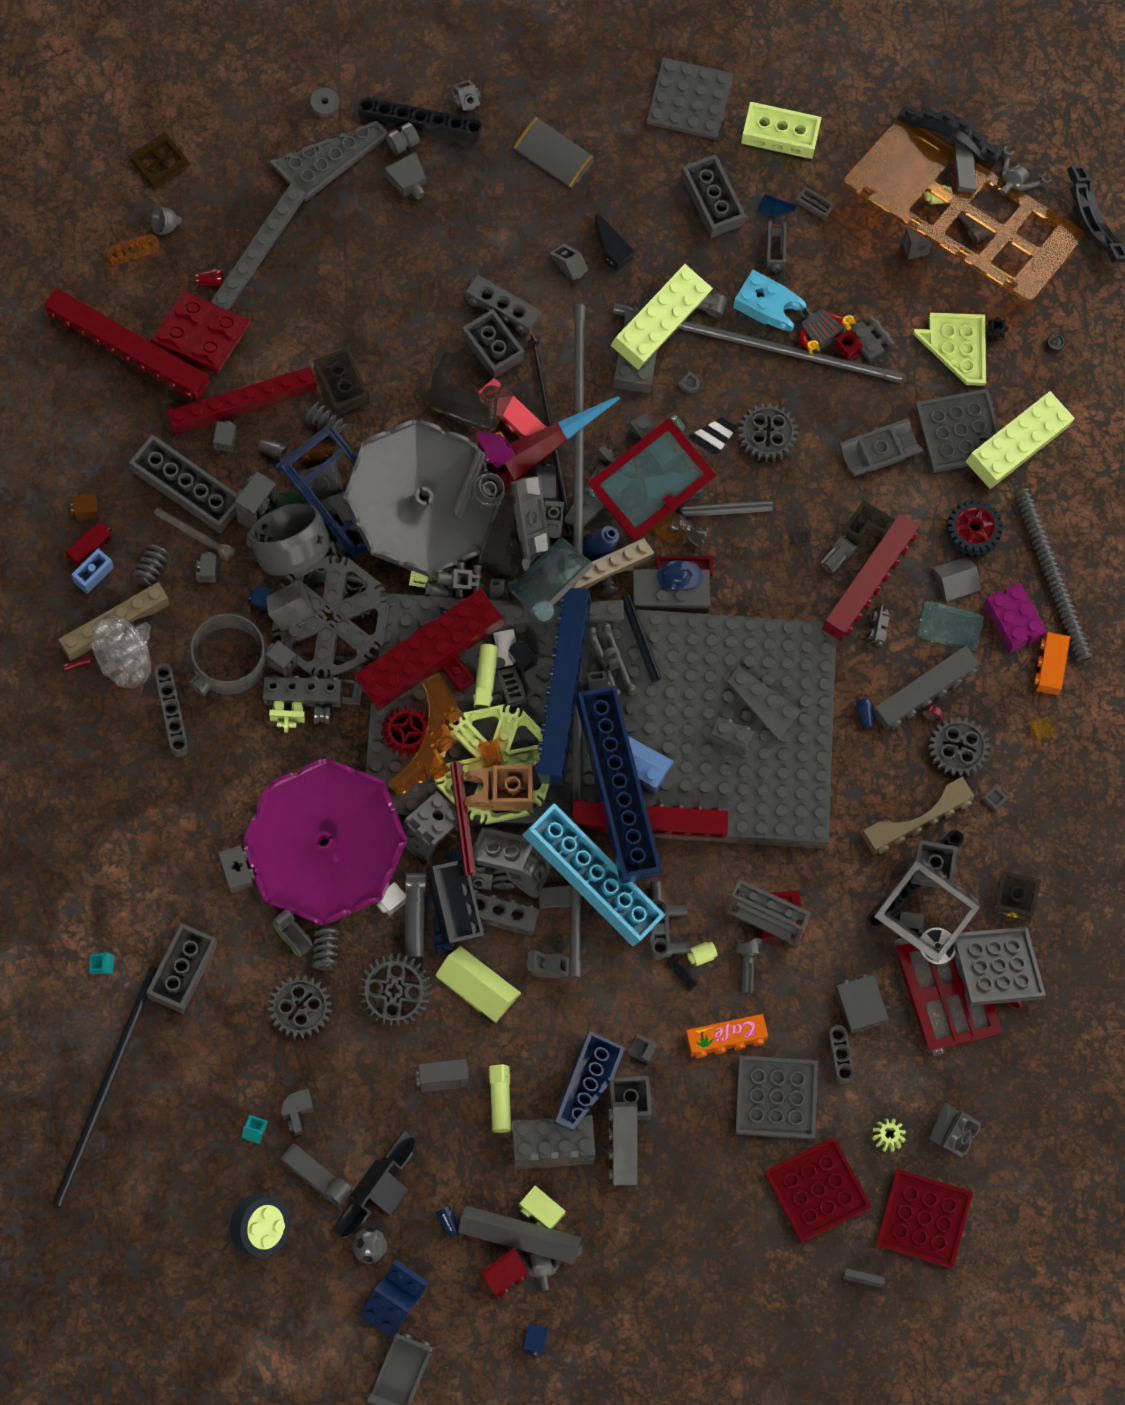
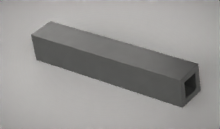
M466 1206L462 1213L458 1231L461 1234L573 1265L577 1257L581 1258L584 1247L580 1245L582 1237Z

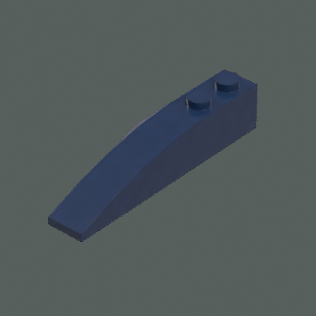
M591 1031L588 1032L581 1043L570 1072L554 1124L573 1132L613 1080L625 1047Z

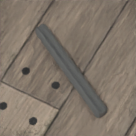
M773 501L681 506L680 514L682 517L768 512L773 511Z

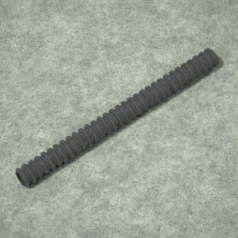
M1029 488L1020 489L1014 496L1017 498V503H1019L1018 507L1021 508L1020 512L1023 514V519H1025L1024 523L1027 524L1026 528L1029 529L1028 533L1031 535L1030 539L1033 540L1032 544L1035 545L1034 549L1037 550L1036 555L1039 556L1038 560L1041 561L1040 565L1043 566L1042 570L1045 572L1044 576L1047 577L1046 581L1049 582L1048 586L1051 588L1050 592L1053 593L1052 597L1055 598L1054 602L1057 603L1056 608L1059 609L1058 613L1061 614L1060 618L1063 619L1062 624L1065 625L1066 634L1070 636V645L1073 646L1074 656L1077 657L1076 661L1079 663L1088 661L1093 655L1089 653L1091 650L1088 648L1089 645L1086 642V637H1083L1085 634L1082 632V626H1079L1081 624L1080 621H1077L1079 618L1076 616V610H1073L1074 605H1071L1073 602L1070 600V595L1067 594L1068 589H1065L1067 586L1064 584V579L1061 578L1062 573H1059L1061 570L1058 568V563L1055 562L1056 557H1053L1054 552H1051L1053 549L1050 546V541H1047L1048 536H1045L1047 533L1044 531L1042 520H1039L1041 517L1037 515L1039 512L1036 510L1034 499H1031L1033 496L1029 494L1031 492Z

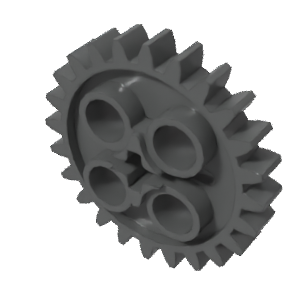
M770 402L768 407L761 403L760 408L754 405V411L748 409V415L743 414V420L739 422L741 427H738V433H741L738 436V440H743L741 446H746L745 452L752 451L751 457L757 454L758 460L764 457L765 462L771 457L774 462L776 456L782 459L783 453L788 456L789 449H794L793 444L797 443V438L795 437H798L799 434L796 431L798 425L794 424L795 418L790 419L791 412L784 413L785 407L779 410L778 404L773 408ZM770 417L769 447H766L767 418ZM759 420L762 421L764 424L757 425L755 421ZM774 422H780L782 426H775ZM761 438L763 441L758 443L754 439ZM778 439L782 443L776 444L772 440Z
M958 716L955 722L950 717L949 723L943 720L942 726H936L937 731L933 730L931 733L933 737L929 738V742L932 744L928 746V749L933 750L930 752L929 757H935L932 763H939L938 770L944 768V774L950 771L951 777L958 773L959 778H961L963 773H965L966 777H969L970 771L975 775L977 769L982 770V764H986L988 761L985 757L990 756V752L987 750H990L991 745L986 744L990 740V738H984L986 731H979L981 725L975 727V720L968 723V718L966 717L963 722L960 716ZM948 733H954L957 738H949ZM966 739H974L975 744L968 743ZM943 751H950L953 756L947 757ZM962 756H969L971 758V761H964L962 759Z
M296 975V980L293 981L291 977H288L289 983L286 984L282 980L281 988L275 986L277 993L271 992V997L274 1000H268V1003L273 1006L268 1008V1012L273 1013L270 1015V1020L276 1019L273 1026L280 1025V1033L286 1030V1037L293 1033L294 1039H296L298 1034L304 1039L307 1033L311 1038L312 1031L319 1034L318 1027L325 1028L323 1021L329 1022V1017L326 1015L332 1014V1010L328 1009V1007L332 1006V1002L327 1001L331 998L330 994L324 995L327 988L320 989L321 982L315 985L314 978L307 981V976L305 975L303 980H300L299 976ZM296 990L304 992L302 997H295L293 994ZM309 994H312V996L308 998L307 1001H305L307 996ZM317 1002L319 1007L312 1010L309 1008V1004ZM298 1004L299 1006H301L303 1004L304 1009L302 1010L300 1008L297 1011L296 1005ZM283 1005H290L292 1007L289 1012L281 1010ZM295 1013L293 1019L289 1021L288 1018ZM299 1017L307 1019L306 1023L302 1025L297 1024L296 1020Z

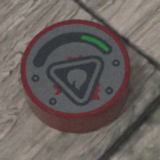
M928 705L925 707L923 715L931 721L939 722L943 712L936 706Z

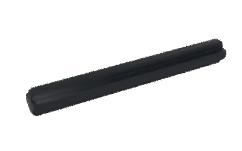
M624 595L621 597V600L624 602V610L652 683L659 682L661 675L631 595Z

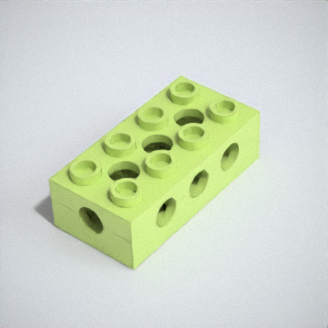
M750 102L741 144L812 159L822 117Z

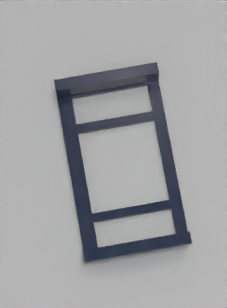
M325 426L274 467L278 472L283 471L308 504L313 505L318 510L324 524L348 553L345 556L347 560L348 558L353 560L367 549L364 541L356 547L344 533L355 524L353 519L340 528L306 485L342 455L345 454L353 465L356 459L355 453L333 426L330 428ZM330 435L341 450L302 479L291 464L326 436Z

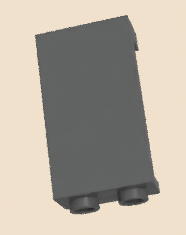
M400 1332V1334L395 1333L367 1404L411 1405L433 1352L430 1343L419 1339V1342L412 1340V1336L404 1332Z

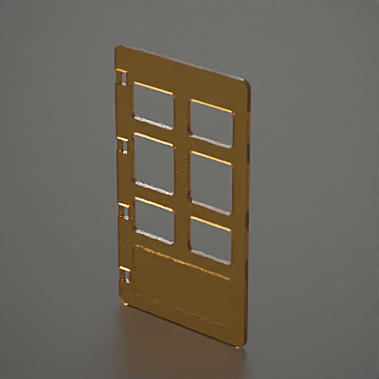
M897 119L845 177L843 181L845 187L866 198L868 202L904 225H908L916 230L915 232L951 255L958 257L965 264L996 284L1005 287L1021 300L1032 302L1085 236L1083 230L1024 192L1013 188L1005 196L1018 203L1020 207L1006 224L999 223L971 205L970 202L985 185H990L1000 192L1006 184L1004 180L974 161L976 192H961L959 195H955L935 182L936 178L949 163H954L953 147L923 128L910 127L907 123ZM864 189V190H866L867 192L871 193L872 195L870 196V195L866 194L865 192H863L862 190ZM924 192L931 193L949 205L933 225L928 224L909 211ZM960 214H964L995 234V237L980 254H975L945 234V231ZM1031 214L1037 215L1056 228L1041 247L1035 246L1016 233ZM913 220L914 222H916L917 224H919V227L916 226L915 224H913V223L910 222V221ZM1006 244H1011L1031 258L1016 277H1011L991 264L992 260ZM960 250L961 252L966 254L967 257L963 256L958 251ZM1008 281V282H1010L1011 284H1013V285L1016 286V287L1013 288L1012 286H1010V285L1007 284L1006 282Z

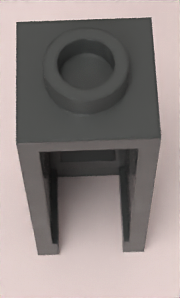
M768 221L766 269L773 272H778L785 268L787 222H783L782 228H772V221ZM772 237H780V260L771 259Z

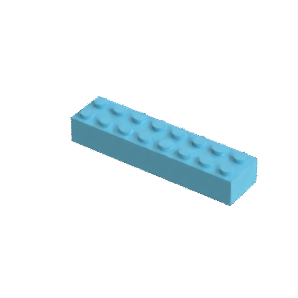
M555 803L523 833L522 836L632 946L639 943L665 916L633 882L620 884L616 865Z

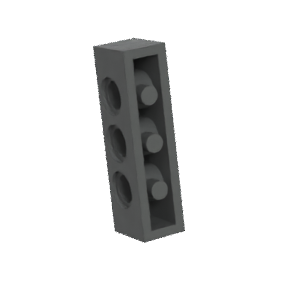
M480 275L476 276L466 291V300L469 304L482 308L485 313L494 309L504 324L515 327V330L521 334L530 335L541 318V311ZM485 295H488V296H490L491 298H490V299H484V298H482V297L485 296ZM501 304H503V305H506L507 307L502 309V308H499L498 306L501 305ZM521 314L522 317L517 318L514 315Z
M474 890L477 903H482L485 906L484 909L479 910L481 923L533 936L539 914V909H536L534 905H520L512 899L501 900L496 895L487 894L486 896ZM501 908L504 912L501 915H496L493 910ZM520 913L523 917L520 920H515L512 915Z

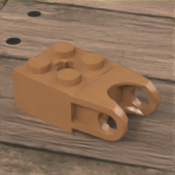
M493 765L490 768L475 769L465 773L467 781L483 786L481 792L465 798V805L487 810H533V765Z

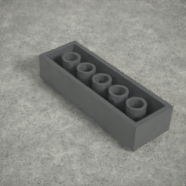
M154 435L149 437L129 462L131 472L220 534L237 514L235 504L237 493Z

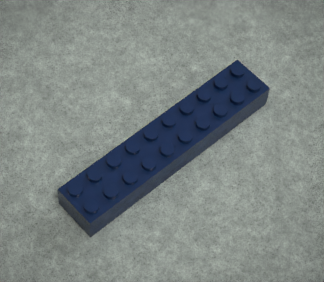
M571 588L561 597L562 611H559L558 614L560 630H556L555 634L557 648L553 649L552 660H554V667L550 668L549 678H551V686L548 685L547 687L549 703L544 706L546 722L542 723L541 726L543 742H539L538 753H540V761L537 760L535 765L537 777H539L540 782L543 784L564 786L576 709L575 699L579 689L592 602L588 589Z
M616 686L579 692L575 701L620 884L658 877L661 872V866Z

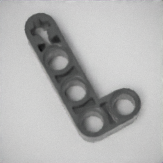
M292 1143L280 1157V1160L336 1207L339 1208L352 1193V1188L340 1177L336 1178L296 1144Z

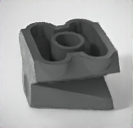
M944 1102L929 1139L956 1155L963 1157L969 1151L972 1139L979 1133L981 1122L964 1112L960 1113L957 1109Z

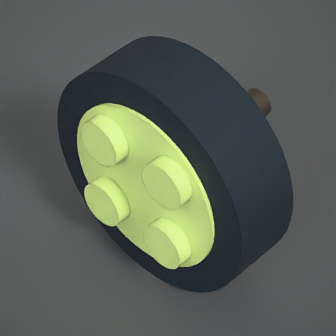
M260 1194L251 1195L243 1199L235 1208L230 1222V1234L234 1245L241 1252L256 1257H269L278 1252L286 1242L290 1230V1217L285 1205L276 1198Z

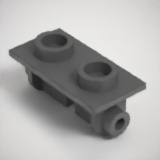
M883 605L872 609L870 613V625L866 632V645L875 642L876 646L882 647L885 643L887 630L881 629V626L884 628L888 627L890 614L889 610L883 609Z

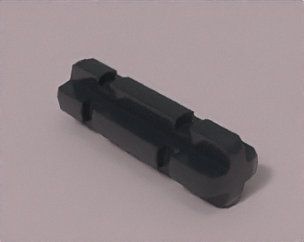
M675 956L667 960V965L673 968V971L682 982H686L685 985L690 990L698 985V981L691 977V973L682 963L679 964V960Z

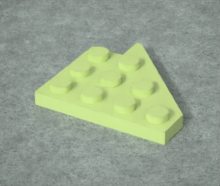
M930 313L929 330L914 329V336L966 385L985 386V315Z

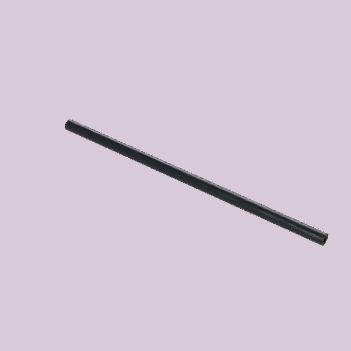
M149 967L52 1205L58 1208H62L147 1001L146 992L158 970L155 967Z

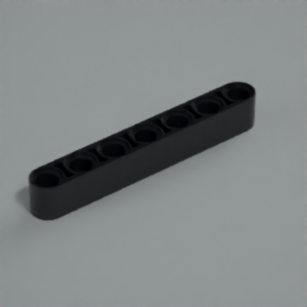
M369 97L362 98L358 103L359 116L363 120L378 121L382 124L397 127L410 122L417 131L474 142L478 141L482 136V124L475 118ZM368 107L370 110H363V108ZM417 118H423L424 120L418 121V120H416V119H417ZM453 125H458V126H460V127H459V128H453L452 126H453ZM470 129H477V131L472 132Z
M951 830L939 844L958 847V851L964 841L963 834L958 830ZM952 837L956 838L959 843L952 844L949 839ZM909 880L901 890L906 893V897L897 896L891 904L893 910H886V912L893 917L923 885L912 884ZM887 896L869 913L866 919V927L870 931H879L885 925L881 921L879 924H873L871 918L874 917Z

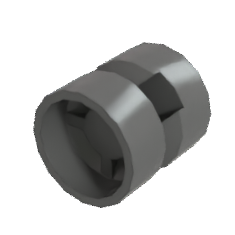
M410 122L400 126L399 131L395 129L386 134L387 142L396 155L406 151L407 146L413 147L420 143L419 136Z

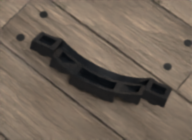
M905 104L898 114L897 119L907 123L910 127L923 128L942 134L967 148L978 159L985 160L993 165H996L1003 152L1002 149L995 145L987 143L988 136L973 130L974 123L950 111L941 109L937 113L924 106L919 111Z
M1071 165L1067 172L1074 184L1070 191L1077 204L1072 209L1083 229L1084 235L1087 237V240L1094 239L1099 251H1106L1112 263L1125 262L1124 244L1113 235L1102 217L1095 198L1091 177L1088 175L1084 165Z

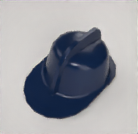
M679 560L663 564L657 572L659 584L667 590L694 589L700 585L703 576L697 564Z

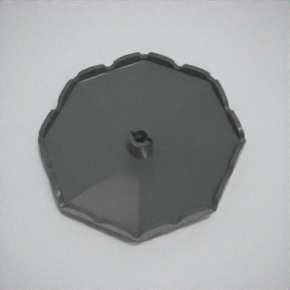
M410 420L394 427L388 432H381L363 441L360 444L342 500L370 554L427 577L457 566V562H466L482 555L489 543L493 523L496 520L501 502L498 505L486 507L479 504L471 492L462 517L457 519L451 515L474 455L477 451H480L479 447L461 434L451 431L445 432L441 427L424 420ZM485 459L478 476L491 473L487 470Z

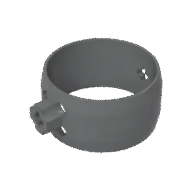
M295 503L276 508L260 517L247 532L246 543L248 547H252L257 562L263 571L270 575H288L302 571L320 561L330 548L329 534L322 516L313 505L307 503ZM262 524L265 525L264 530L261 529Z
M220 614L203 622L194 633L190 643L189 656L195 676L189 682V685L203 696L209 690L222 695H236L252 688L260 680L267 664L266 643L260 630L250 620L236 614ZM235 628L245 631L253 636L261 646L262 655L259 663L251 673L241 679L234 681L213 679L203 673L195 662L196 651L203 639L220 629Z

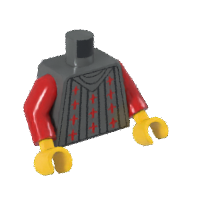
M807 307L800 313L805 320L802 322L799 331L800 344L809 351L810 355L813 352L817 353L835 341V336L844 330L843 326L850 330V324H856L851 315L843 317L826 312L823 309L814 314Z

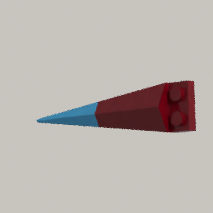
M614 397L510 443L516 456L498 469L492 463L488 464L486 461L488 471L502 479L506 490L511 487V482L527 475L559 446L619 401L620 397Z

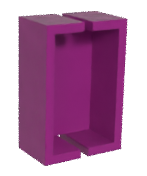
M1021 582L1005 589L1004 593L1000 591L986 598L984 606L1009 653H1013L1024 648L1026 644L1030 645L1044 638L1047 630Z

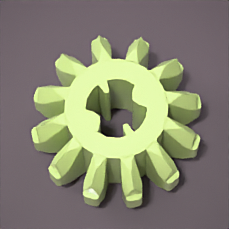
M885 1118L883 1123L877 1122L878 1128H873L872 1132L877 1135H874L872 1140H879L876 1147H880L882 1144V1151L884 1152L887 1147H889L891 1152H894L895 1147L900 1149L901 1143H904L906 1140L902 1136L906 1133V1130H899L902 1127V1123L896 1126V1119H892L891 1123H889V1120ZM891 1132L893 1135L888 1139L885 1135Z

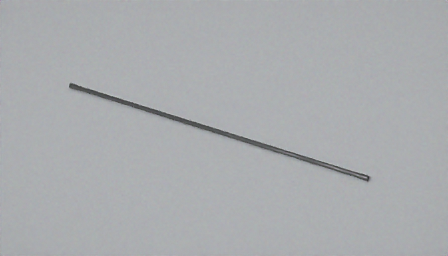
M576 304L574 306V415L584 411L585 305ZM584 427L574 434L573 547L582 554ZM576 563V564L573 566V570H575V569H577V568H579V567H581V566ZM582 669L578 693L582 692ZM577 705L572 729L571 805L573 801L581 799L582 726ZM572 885L569 978L580 979L581 894Z

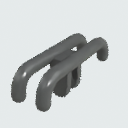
M609 622L603 624L604 634L609 648L604 653L597 637L596 628L591 627L589 629V637L601 669L606 672L608 681H611L612 686H616L611 671L618 669L626 690L630 693L633 692L635 686L631 683L614 640L611 624ZM616 686L617 693H618V697H619L620 694H621V691H620V690L617 688V686Z

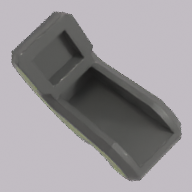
M284 910L272 919L273 927L291 947L296 956L302 957L314 948L312 940L294 921V916L289 910Z

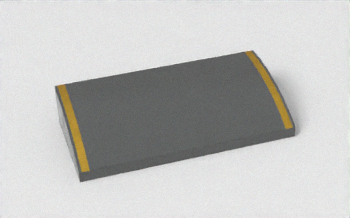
M536 116L513 146L514 150L570 189L575 186L594 161V156Z

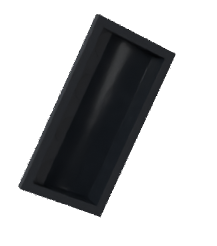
M462 860L426 868L443 945L484 936L471 876L464 874Z

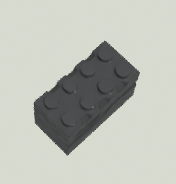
M592 1115L584 1116L573 1132L554 1124L555 1119L512 1121L511 1135L514 1170L594 1164L595 1143Z

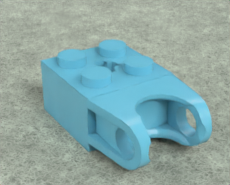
M752 270L737 294L733 306L736 310L764 325L769 324L785 331H792L794 324L784 314V311L787 309L802 311L807 307L804 300L788 288L755 270Z

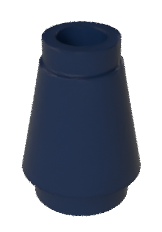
M871 699L856 701L857 706L855 708L863 728L874 726V703H872Z
M449 1205L437 1211L436 1219L448 1233L449 1237L458 1233L459 1226L454 1209H451Z

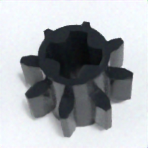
M998 316L994 320L989 319L988 325L985 327V331H989L987 337H992L995 341L1000 337L1004 339L1005 332H1008L1009 329L1008 326H1005L1006 320H1001Z

